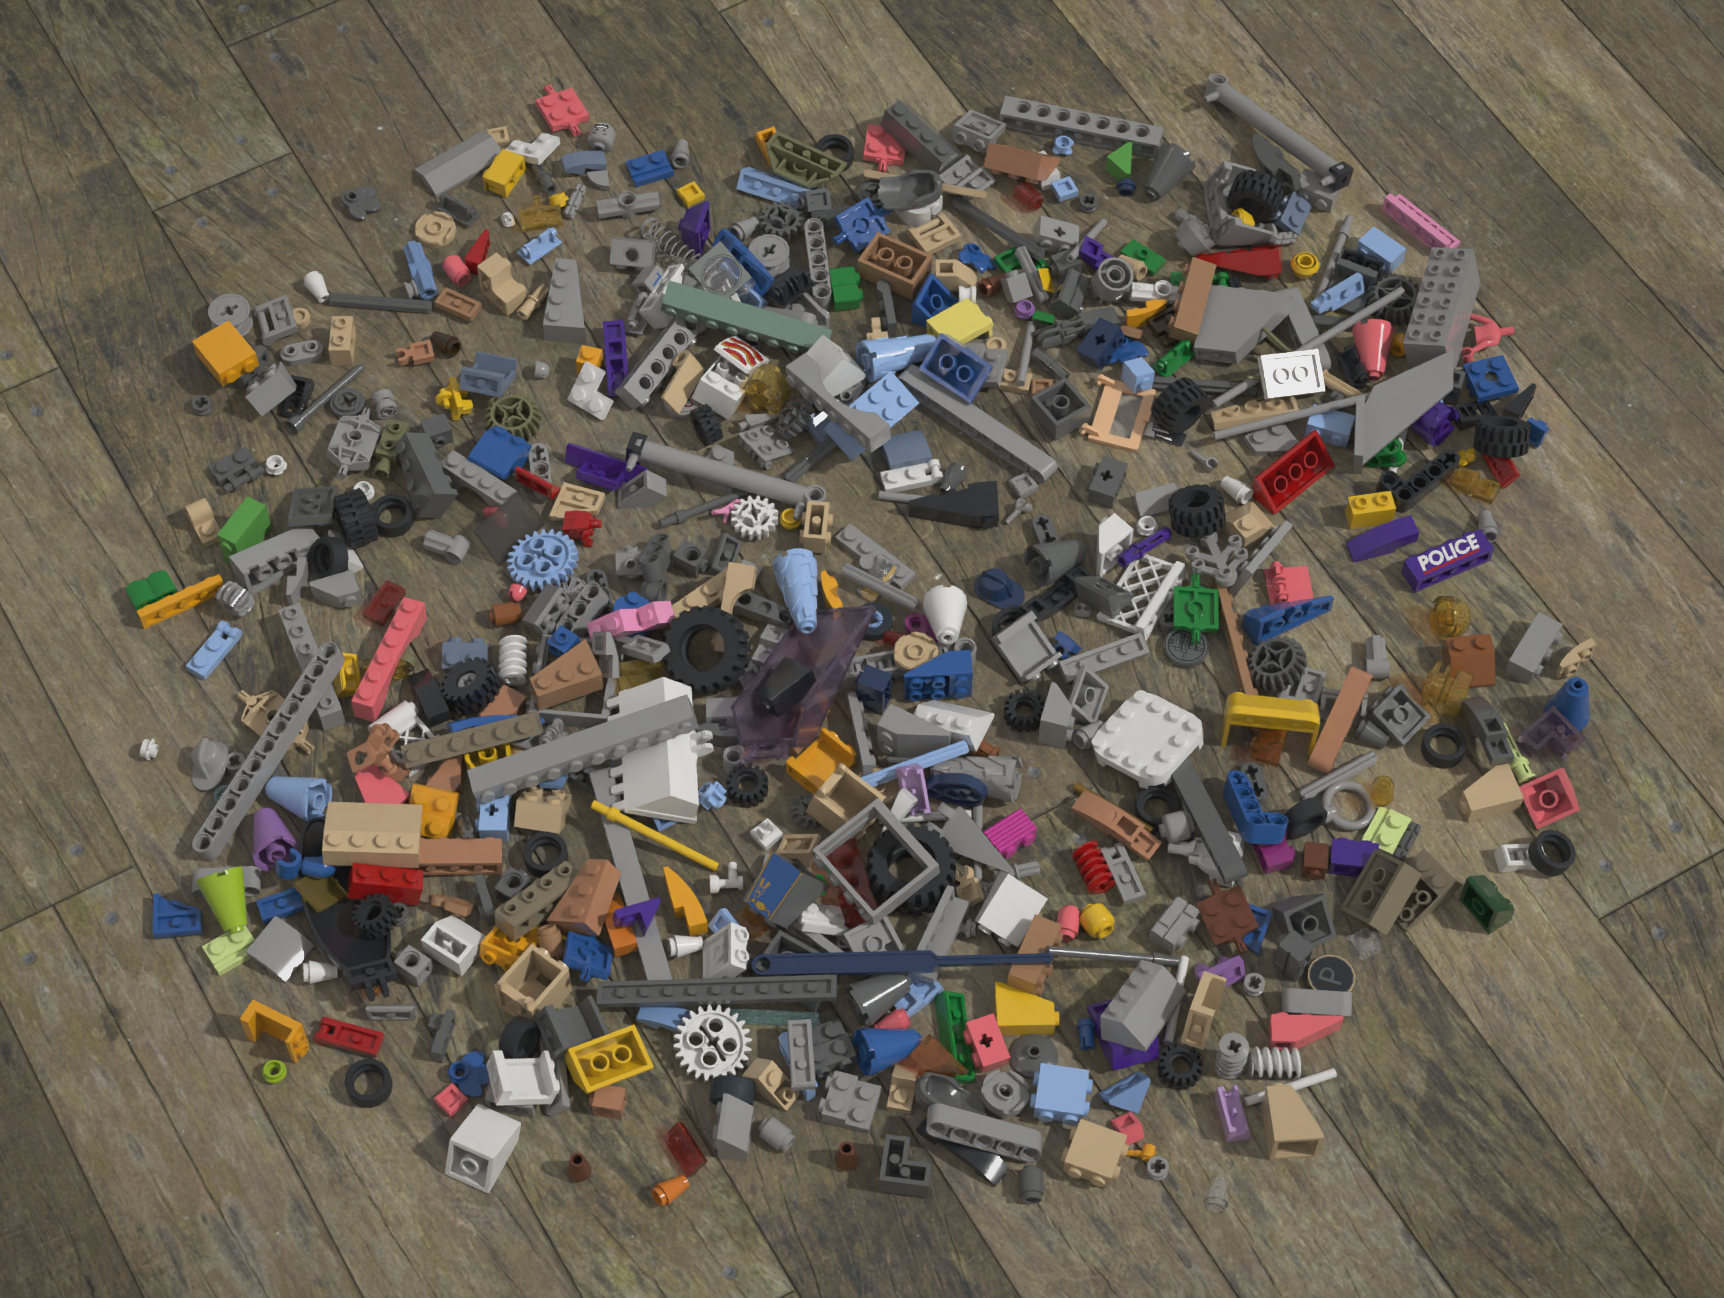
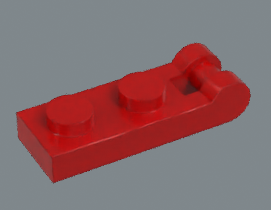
M322 1017L319 1023L320 1029L318 1032H315L313 1041L321 1045L327 1044L377 1058L385 1035L379 1031ZM329 1030H334L333 1035L328 1034Z

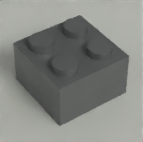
M1064 378L1031 397L1030 413L1056 441L1090 421L1091 405L1070 381Z

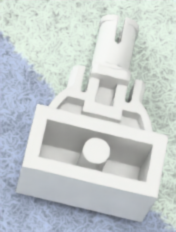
M1228 831L1242 858L1245 849L1244 840L1239 833ZM1195 837V840L1191 842L1169 843L1168 853L1189 857V863L1198 865L1203 872L1209 874V880L1212 883V879H1217L1219 885L1233 888L1234 881L1224 884L1201 838Z

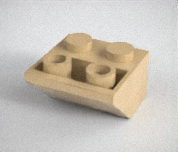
M539 786L526 788L516 802L514 827L560 834L565 826L572 795L565 794V791L558 789L545 791Z

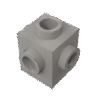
M636 545L625 546V549H616V575H626V578H638L639 575H643L639 561L643 548L638 549Z

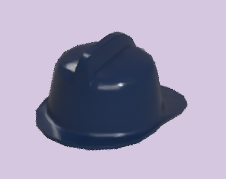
M993 568L983 571L974 583V591L977 596L1000 609L1018 608L1025 598L1022 586L1009 578L1001 569Z

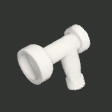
M736 862L728 863V879H719L717 875H710V894L718 893L719 889L723 888L743 890V876H738Z

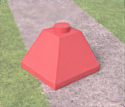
M1559 768L1519 786L1524 797L1523 801L1537 830L1580 811L1574 788L1564 768Z

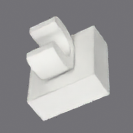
M767 818L750 831V836L767 851L783 838V833Z

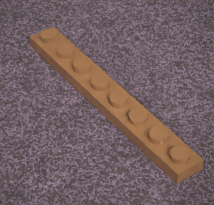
M1211 576L1212 589H1218V611L1239 691L1247 695L1258 696L1257 688H1253L1252 685L1253 678L1250 676L1252 669L1248 670L1246 663L1248 653L1247 650L1242 648L1243 635L1237 629L1238 616L1232 610V594H1228V587L1220 586L1215 577ZM1249 727L1250 731L1259 730V727Z

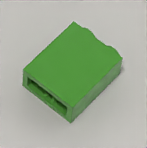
M247 496L218 532L217 538L223 559L231 565L229 556L263 542L272 531L266 505Z

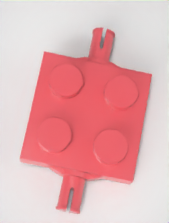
M551 84L546 85L544 90L547 96L536 99L535 105L552 132L570 129L574 137L579 136L581 131L577 125L589 121V113L573 88L555 92Z
M868 124L863 160L879 164L878 172H881L883 168L884 173H886L887 165L903 166L905 148L882 126Z

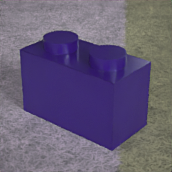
M1332 838L1329 849L1328 874L1359 877L1375 848L1379 850V843H1372L1368 840L1353 841L1347 838Z

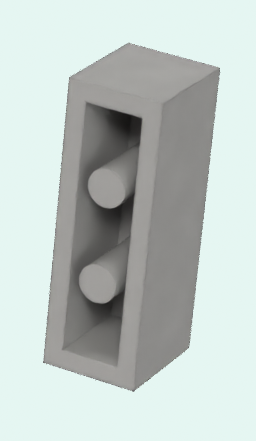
M1538 612L1509 659L1505 672L1530 684L1533 677L1538 678L1543 670L1541 664L1543 661L1548 662L1553 653L1552 646H1558L1563 634L1560 631L1563 624Z

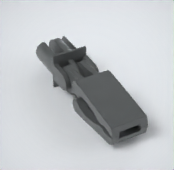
M1112 306L1079 313L1075 321L1064 320L1058 322L1055 320L1054 325L1037 329L1033 334L1042 350L1057 345L1062 349L1063 345L1075 342L1079 337H1082L1084 340L1100 317L1120 328L1123 323Z

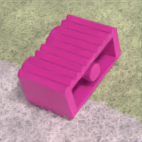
M1019 808L983 831V833L999 853L1008 859L1021 846L1026 847L1034 842L1037 827L1025 812Z

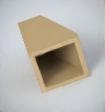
M1273 1083L1267 1086L1261 1107L1269 1160L1318 1157L1324 1140V1134L1292 1085Z

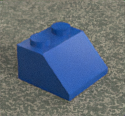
M494 426L485 431L467 460L502 479H506L516 473V466L525 467L532 445L525 442L523 438L510 434L505 428Z

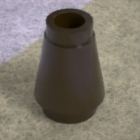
M434 331L430 336V341L446 356H456L461 350V342L455 336Z

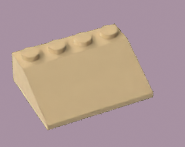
M328 802L322 847L323 865L352 866L353 863L388 867L419 868L423 805Z

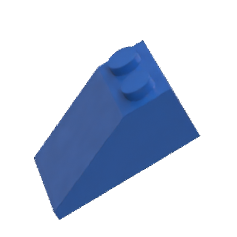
M940 333L919 370L967 402L972 403L992 371L993 366L949 334Z

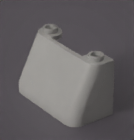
M1224 160L1207 179L1204 185V198L1211 227V237L1216 246L1231 247L1270 244V235L1278 233L1276 226L1272 223L1265 225V223L1259 222L1254 226L1243 224L1241 218L1231 216L1232 209L1228 207L1227 197L1236 176L1242 171H1256L1257 169Z

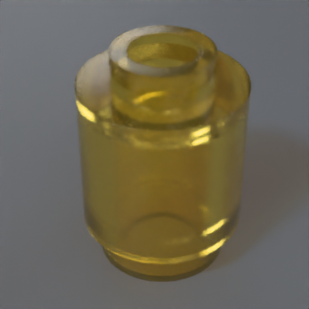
M1381 775L1372 781L1370 797L1372 802L1379 807L1388 806L1394 799L1395 784L1390 777Z

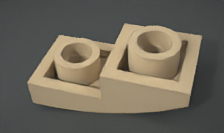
M1592 638L1577 645L1563 658L1556 673L1557 679L1573 676L1577 673L1580 662H1586L1593 656L1596 644Z

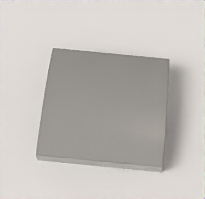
M968 154L939 175L944 184L982 191L996 182V179L984 166L979 168ZM959 195L968 202L974 199L973 197Z
M275 916L247 949L246 954L266 967L267 972L287 983L315 949V945L289 924Z

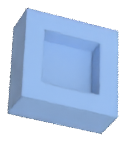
M1070 176L1051 182V189L1059 202L1078 196L1079 191Z
M722 908L708 924V927L713 933H716L730 922L740 924L726 908Z

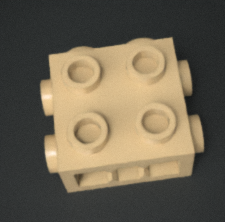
M1080 1119L1078 1127L1074 1125L1069 1136V1140H1072L1070 1148L1065 1147L1061 1157V1161L1064 1162L1063 1171L1073 1178L1087 1179L1095 1186L1110 1188L1112 1180H1118L1122 1168L1118 1166L1120 1158L1125 1159L1130 1145L1126 1144L1127 1135Z

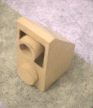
M956 259L935 260V277L950 292H958L959 286H964L965 288L976 286L977 292V272Z
M756 1058L742 1075L743 1078L754 1081L756 1085L755 1092L783 1111H787L801 1093L800 1091H791V1081L773 1060Z

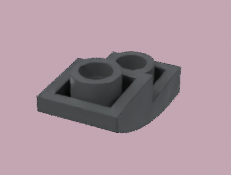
M703 723L698 725L699 728L696 729V733L704 730L712 731L713 739L705 743H711L714 747L728 748L736 746L744 740L742 728H727L719 731V723Z

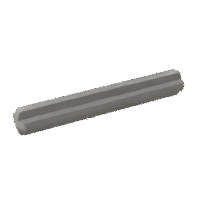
M845 563L841 568L843 576L912 611L918 609L920 600L848 563Z
M1369 751L1299 790L1298 795L1301 800L1316 797L1325 792L1333 783L1345 781L1376 764L1378 757L1373 751Z

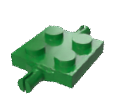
M1194 573L1191 574L1190 586H1174L1173 630L1191 632V644L1194 645L1196 642V645H1199L1201 643L1200 633L1218 632V589H1207L1200 586V574L1197 573L1196 575Z

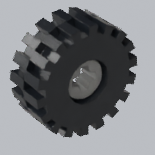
M475 657L472 660L467 658L465 663L460 661L458 662L459 666L456 668L454 666L451 667V672L444 675L446 680H441L440 683L442 685L440 687L441 694L452 710L461 715L464 712L466 715L471 714V711L479 712L480 707L486 708L489 701L492 703L495 700L493 696H498V689L501 688L499 676L486 659Z

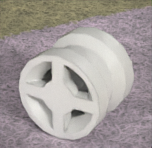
M959 286L958 302L968 298L973 304H976V286H970L969 288Z

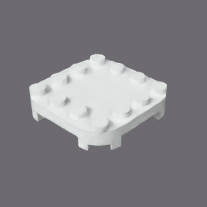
M1143 690L1135 692L1134 696L1126 700L1096 732L1092 739L1095 756L1102 767L1107 764L1137 780L1139 787L1148 789V786H1156L1164 783V786L1172 781V773L1195 748L1200 750L1204 744L1203 728L1200 719L1157 695L1146 693Z

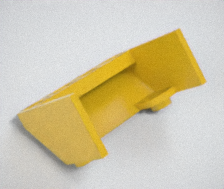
M1234 692L1226 699L1221 747H1226L1230 725L1307 732L1309 733L1308 756H1311L1320 728L1318 705L1309 699L1295 700Z

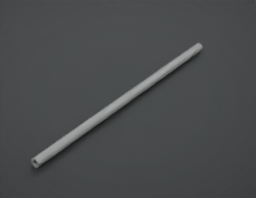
M1402 287L1395 289L1293 352L1313 350L1405 294ZM1245 380L1212 400L1213 406L1215 408L1219 407L1261 380Z
M1371 392L1214 431L1213 437L1214 440L1356 405L1357 396H1365L1366 402Z

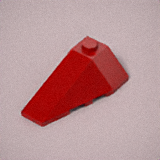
M1282 245L1256 246L1251 251L1235 249L1230 251V253H1226V251L1205 253L1195 257L1219 267L1259 276L1265 275L1267 279L1276 278L1278 274L1282 273Z

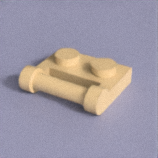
M943 212L936 215V218L916 228L911 227L906 230L909 239L913 240L921 251L930 255L961 241V234ZM930 229H933V230H931V231H929V232H927V233H925V234H923V235H920V234H922V233H924V232H926V231H928V230H930Z

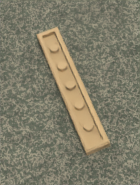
M867 169L864 171L865 178L879 180L880 177L900 176ZM942 183V192L986 199L987 191Z

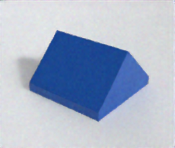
M933 273L928 275L912 304V323L926 328V320L958 302Z

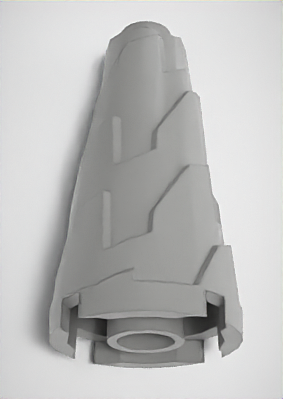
M1017 756L955 757L930 766V775L942 773L968 774L986 785L988 789L986 796L1014 803V799L1016 800L1019 794L1022 774L1016 771V767L1022 768V760Z

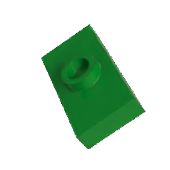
M1134 239L1120 251V255L1123 254L1143 261L1148 268L1147 273L1151 276H1154L1166 264L1165 258Z

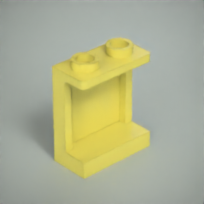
M968 298L926 320L927 334L933 335L935 338H938L940 333H945L965 344L983 333L988 338L993 336V322L991 318L985 316L979 306L975 303L973 304Z

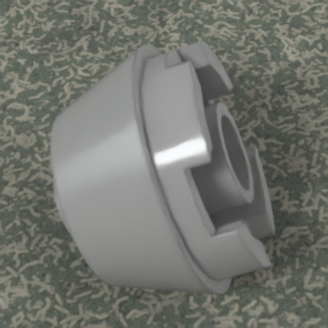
M1195 215L1188 219L1185 218L1175 232L1179 239L1177 243L1184 252L1188 251L1193 257L1209 252L1210 248L1215 245L1213 238L1199 223L1200 221Z

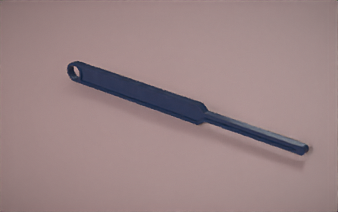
M931 950L761 954L753 959L752 969L755 975L759 977L932 973L938 967L1051 964L1053 962V955L1050 953L938 956ZM760 960H767L771 964L766 972L757 971L755 965Z

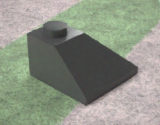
M1323 893L1292 896L1271 905L1277 927L1282 935H1288L1290 931L1295 930L1303 937V940H1308L1314 947L1337 937L1325 894Z

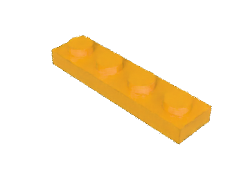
M220 574L208 577L198 584L188 586L178 593L168 595L158 602L137 610L143 628L151 627L215 598L218 589L224 584Z

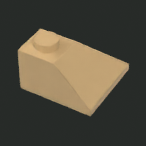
M1250 500L1226 514L1225 524L1221 528L1229 537L1232 535L1241 536L1242 546L1240 548L1248 550L1261 543L1266 537H1271L1269 534L1275 526L1257 505Z

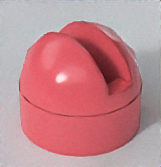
M511 584L508 590V596L514 602L522 601L527 593V589L518 584Z

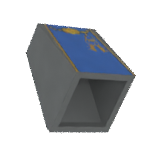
M771 852L743 901L750 905L748 909L758 916H761V914L765 916L763 920L769 925L776 927L778 924L787 928L828 889L829 885L800 864L775 852Z

